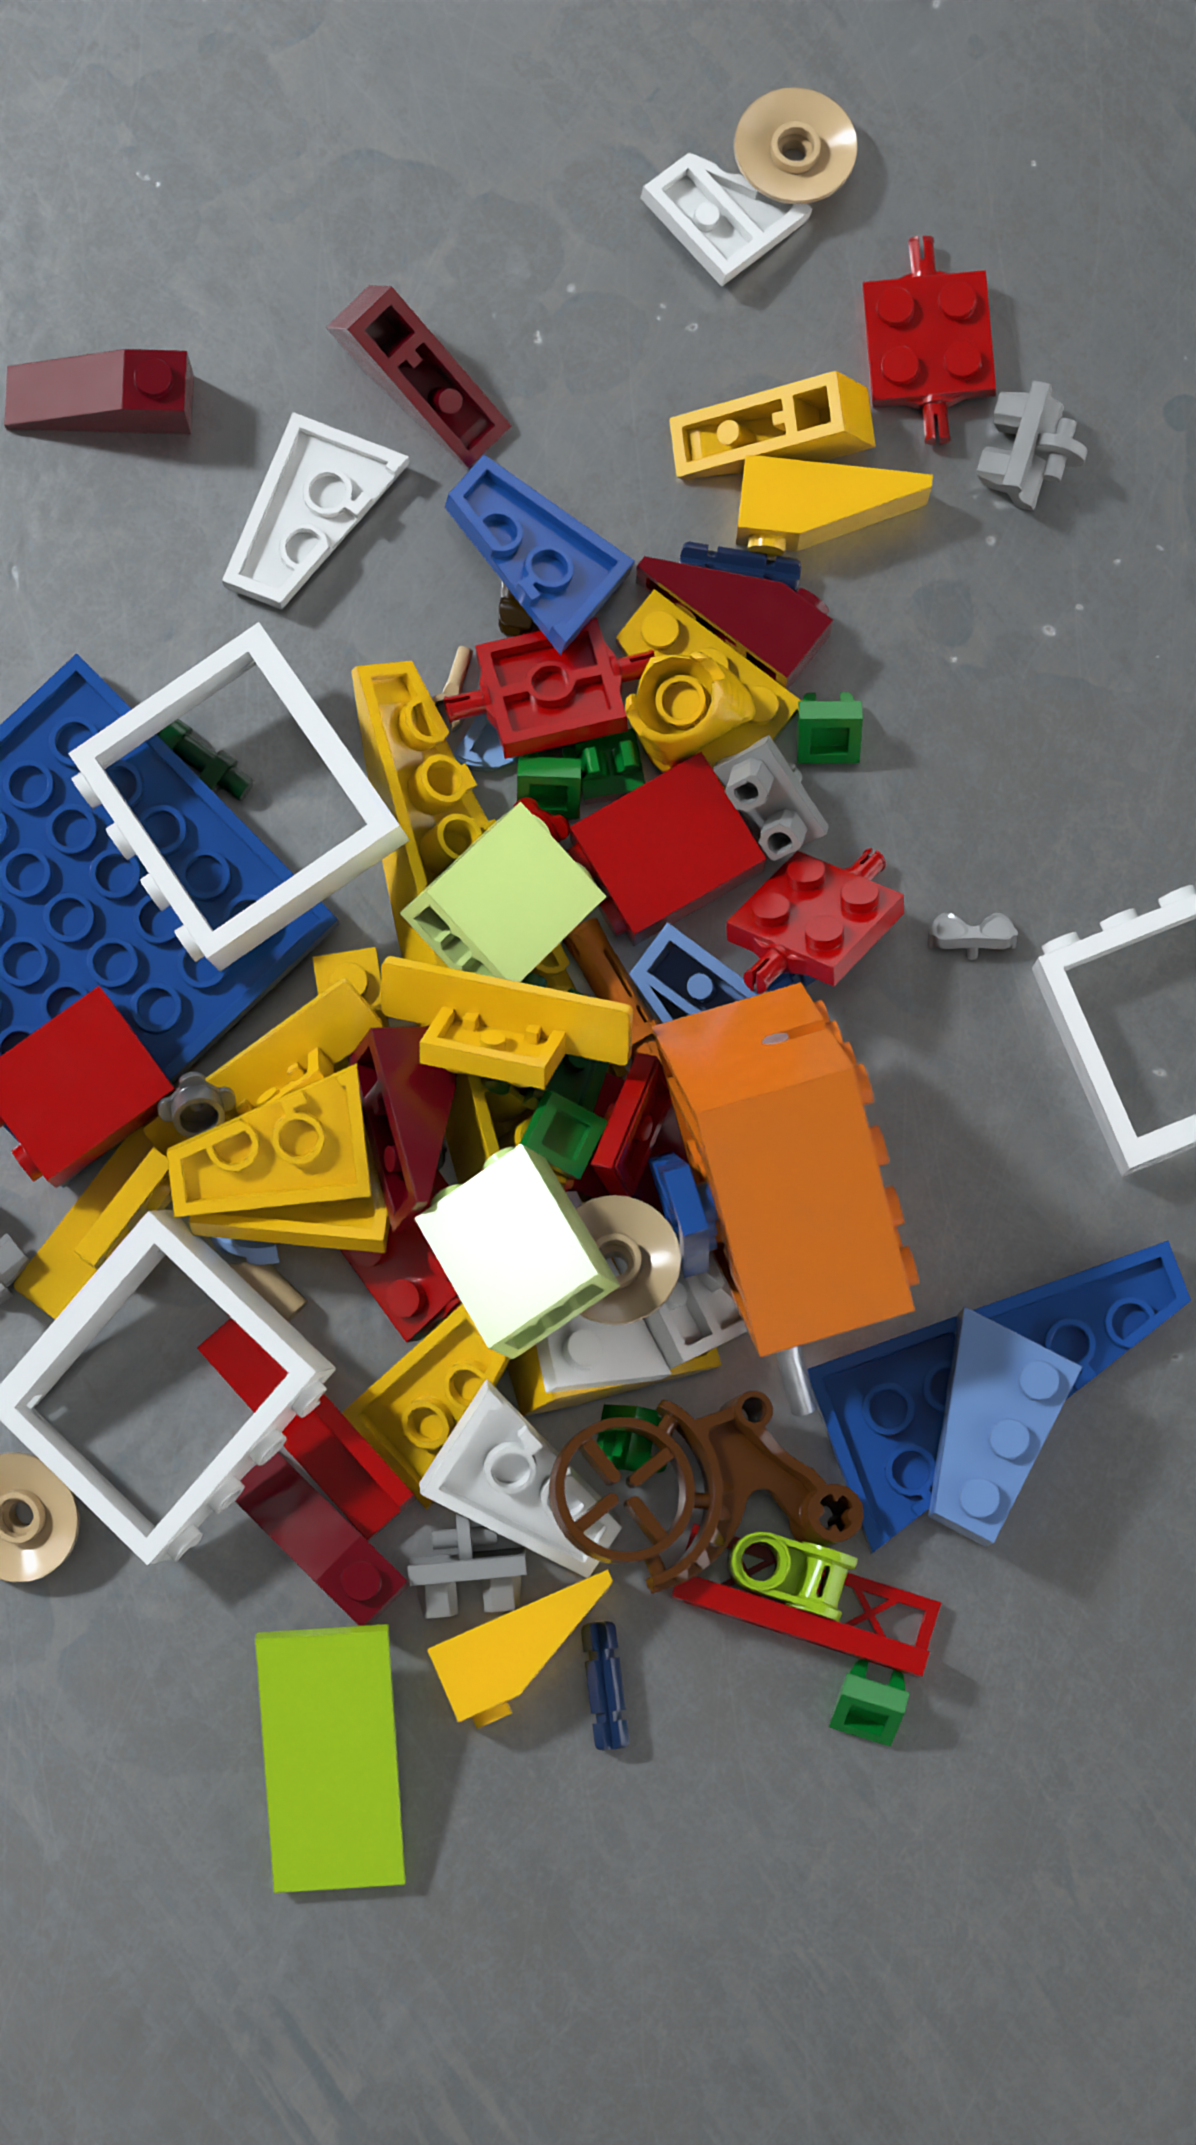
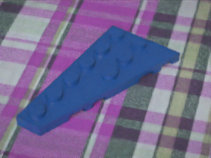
M1165 1241L974 1309L973 1311L1082 1366L1066 1398L1067 1400L1187 1305L1191 1299L1170 1243ZM957 1316L807 1369L815 1402L845 1485L858 1495L863 1505L864 1518L861 1529L870 1554L874 1553L930 1507L939 1438L942 1431L947 1397L948 1376L950 1374L955 1342Z

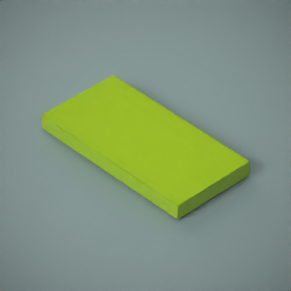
M389 1625L256 1632L255 1644L274 1893L405 1885L406 1873Z

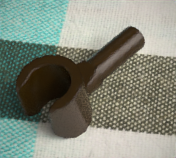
M501 580L499 630L501 633L509 636L532 633L533 620Z

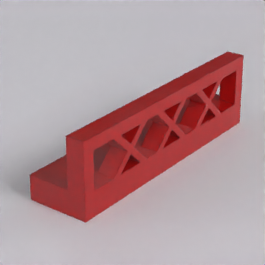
M231 1317L197 1347L201 1354L254 1413L289 1374ZM323 1393L318 1399L321 1403L312 1412L303 1418L296 1414L281 1433L287 1438L283 1446L369 1542L413 1503L416 1497Z
M693 1524L685 1552L696 1537L700 1525ZM734 1536L726 1548L730 1551L733 1544L740 1538ZM751 1544L745 1549L743 1554L764 1561L747 1569L742 1560V1567L748 1577L752 1578L751 1575L775 1564L776 1561L769 1548L761 1544ZM825 1568L823 1569L821 1579L824 1577ZM847 1573L844 1586L852 1589L864 1613L846 1623H841L784 1605V1603L781 1604L763 1598L754 1593L750 1594L731 1588L730 1586L735 1584L731 1578L719 1584L694 1576L690 1580L673 1587L670 1599L865 1660L891 1670H897L916 1678L923 1677L930 1651L927 1649L942 1603ZM822 1583L819 1584L816 1594L820 1591ZM863 1592L888 1601L871 1609ZM897 1603L924 1611L914 1646L887 1638L875 1615ZM868 1619L874 1633L853 1626Z

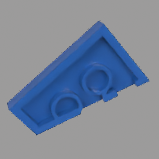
M485 454L448 494L444 508L560 655L631 573L635 560Z
M672 1151L649 1157L648 1165L665 1219L673 1228L679 1242L683 1277L688 1278L708 1272L709 1251L718 1249L715 1235H718L715 1223L718 1220V1216L707 1181L695 1184L690 1166Z

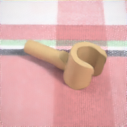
M463 646L458 648L448 682L445 683L443 692L432 697L436 707L444 704V696L449 697L462 694V686L473 655V650ZM465 719L453 721L451 731L458 730Z

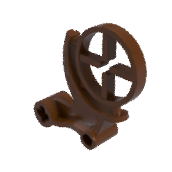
M753 1390L726 1402L718 1412L695 1420L677 1404L668 1400H661L656 1411L663 1419L658 1426L630 1417L609 1418L596 1422L581 1430L565 1444L554 1462L550 1475L549 1498L552 1513L559 1529L568 1541L585 1555L601 1562L623 1565L645 1561L651 1575L645 1581L648 1589L650 1588L651 1594L670 1589L690 1580L712 1564L734 1537L741 1523L747 1500L754 1491H766L773 1497L788 1516L789 1528L794 1538L800 1543L808 1542L828 1548L844 1542L858 1532L864 1518L863 1505L855 1492L841 1484H826L813 1468L794 1458L775 1441L765 1427L773 1416L772 1403L764 1393ZM742 1409L747 1413L748 1420L744 1417ZM615 1430L632 1432L647 1438L661 1449L626 1478L625 1483L628 1488H635L641 1485L669 1461L675 1471L679 1488V1502L675 1518L667 1532L638 1496H632L624 1501L623 1506L653 1544L644 1550L632 1552L611 1550L595 1543L583 1533L618 1504L619 1497L615 1493H610L601 1498L575 1521L570 1514L565 1497V1478L568 1465L577 1449L606 1485L611 1486L621 1479L620 1472L591 1437L593 1435ZM674 1430L684 1438L696 1457L703 1479L704 1493L695 1492L694 1476L690 1463L679 1444L671 1437ZM824 1506L829 1507L833 1514L827 1521L829 1526L827 1528L822 1526L819 1518L825 1512ZM693 1508L704 1509L700 1527L690 1547L675 1564L666 1569L659 1554L669 1548L681 1536L688 1525Z

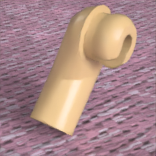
M248 1262L228 1264L288 1322L308 1303L271 1264L254 1265Z

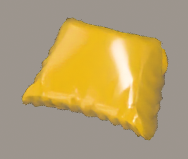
M694 651L688 656L665 655L650 658L640 678L636 695L632 693L626 697L625 712L649 760L664 773L692 757L702 747L710 744L711 741L719 738L722 734L728 733L732 728L752 720L755 715V706L752 695L735 674L708 655Z

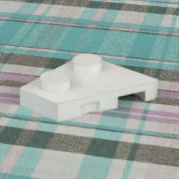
M690 152L646 184L640 197L721 286L725 285L806 223L812 212V208L807 203L791 205L768 198L752 187L743 175L739 173H726L719 169L717 164Z
M613 1257L622 1275L627 1269V1264L623 1259ZM710 1263L708 1272L688 1278L683 1277L680 1267L677 1284L668 1300L656 1312L643 1319L669 1369L679 1366L748 1332L734 1300L721 1289L725 1284L722 1274Z

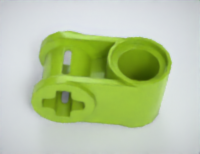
M755 1532L740 1538L733 1544L727 1557V1569L734 1583L745 1591L840 1622L842 1612L837 1606L848 1570L856 1569L858 1559L808 1542L800 1543L768 1532ZM751 1544H762L769 1548L774 1555L776 1561L775 1570L765 1581L754 1580L748 1577L743 1570L742 1555ZM825 1568V1574H824V1577H823V1581H822V1584H821V1587H820L819 1594H818V1596H817V1595H816V1592H817V1589H818V1586H819V1583H820V1579H821V1576H822V1573H823V1569Z

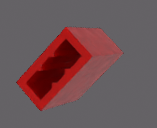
M702 751L570 826V841L573 846L565 850L575 862L588 870L598 888L606 895L605 900L598 904V908L612 933L617 937L625 932L633 947L660 932L667 922L671 925L763 873L766 863L765 855L739 812L729 800L725 789Z
M98 986L0 1056V1128L6 1124L19 1141L20 1145L11 1150V1152L31 1180L35 1182L44 1176L50 1184L58 1188L141 1128L147 1120L158 1113L157 1106L162 1098L170 1097L176 1089L108 995Z

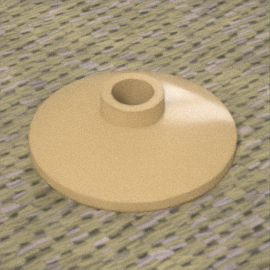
M790 87L766 93L756 99L745 110L736 128L734 152L737 165L744 178L761 194L783 203L806 204L830 196L845 183L855 164L857 137L849 116L834 100L814 90ZM795 149L803 154L804 159L792 161L785 158L783 153L786 150Z
M626 1196L599 1197L576 1207L577 1213L604 1259L619 1257L627 1264L626 1271L622 1275L615 1276L620 1286L579 1315L601 1324L623 1325L642 1320L656 1312L672 1294L677 1284L681 1267L679 1242L669 1222L652 1206Z
M22 1452L0 1454V1580L9 1582L36 1580L57 1569L71 1553L78 1537L80 1525L78 1502L75 1494L37 1456ZM19 1502L28 1504L32 1509L33 1520L30 1524L23 1523L17 1517L16 1507Z

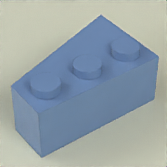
M668 922L629 973L663 1023L760 995L757 993V988L751 991L741 976Z
M964 1306L957 1315L950 1374L948 1376L947 1397L928 1517L985 1547L993 1544L1082 1366Z

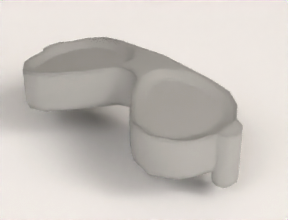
M941 913L935 918L932 928L928 931L929 948H934V946L941 949L966 948V957L971 960L978 957L979 948L1003 950L1011 947L1015 949L1018 940V930L1014 928L1010 918L1003 913H993L985 918L981 924L974 927L969 926L952 913Z

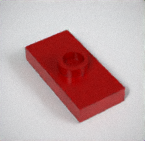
M636 1053L618 1099L608 1107L604 1117L608 1123L603 1131L591 1165L609 1194L613 1196L632 1197L634 1195L672 1102L662 1064L658 1057L654 1055Z

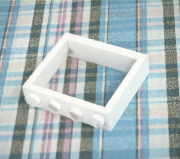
M259 622L68 753L80 770L71 779L81 795L93 810L103 804L114 820V823L106 828L114 844L126 860L137 855L149 872V874L140 879L149 896L161 911L171 905L184 924L174 931L184 948L195 962L205 956L219 971L225 969L410 841ZM257 664L367 825L213 931L105 769Z
M1193 885L1179 888L1158 899L1161 908L1139 917L1135 908L1117 913L1100 923L1102 932L1082 940L1079 939L1076 932H1072L1049 941L1042 946L1045 955L1038 957L1032 967L1033 974L1121 1177L1195 1148L1196 1114L1137 1138L1065 971L1196 919V891Z
M172 1210L148 1211L0 1384V1421L147 1566L170 1560L171 1558L177 1562L188 1548L194 1547L199 1543L203 1533L198 1527L212 1511L216 1514L222 1513L240 1496L245 1486L239 1480L254 1463L258 1466L264 1465L280 1450L287 1439L281 1432L296 1414L303 1418L321 1403L318 1399L327 1390L323 1383L336 1368L199 1236L192 1235L190 1227L179 1217H174ZM167 1255L289 1374L155 1527L35 1407L163 1257Z

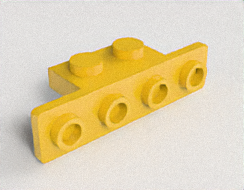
M388 956L381 965L382 1013L387 1017L430 1025L420 1041L421 1064L445 1068L456 1074H473L502 1080L518 1087L545 1089L565 1054L617 1065H626L632 1056L633 1008L628 1004L394 956Z
M340 979L205 1078L207 1082L218 1088L229 1087L234 1092L235 1106L229 1111H224V1123L334 1074V1065L356 1049L370 1028H383L380 1017L348 979ZM158 1113L144 1124V1134L166 1157L169 1147L189 1139L176 1130L173 1121L162 1120Z
M144 1125L124 1139L14 1282V1289L55 1320L148 1211L164 1210L172 1200L167 1157L144 1134Z

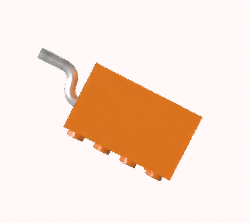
M800 982L651 1026L694 1182L699 1184L707 1181L716 1207L718 1220L715 1223L718 1235H715L718 1249L712 1250L714 1260L759 1356L763 1357L777 1353L791 1412L796 1416L810 1414L817 1408L801 1345L915 1311L909 1287L920 1283L911 1250L908 1245H902L897 1226L905 1224L898 1195L893 1185L885 1188L883 1185L879 1167L889 1164V1156L879 1126L869 1127L864 1105L874 1103V1096L866 1069L862 1063L857 1065L850 1043L843 1042L837 1022L835 1020L830 1021L823 1000L813 1002Z

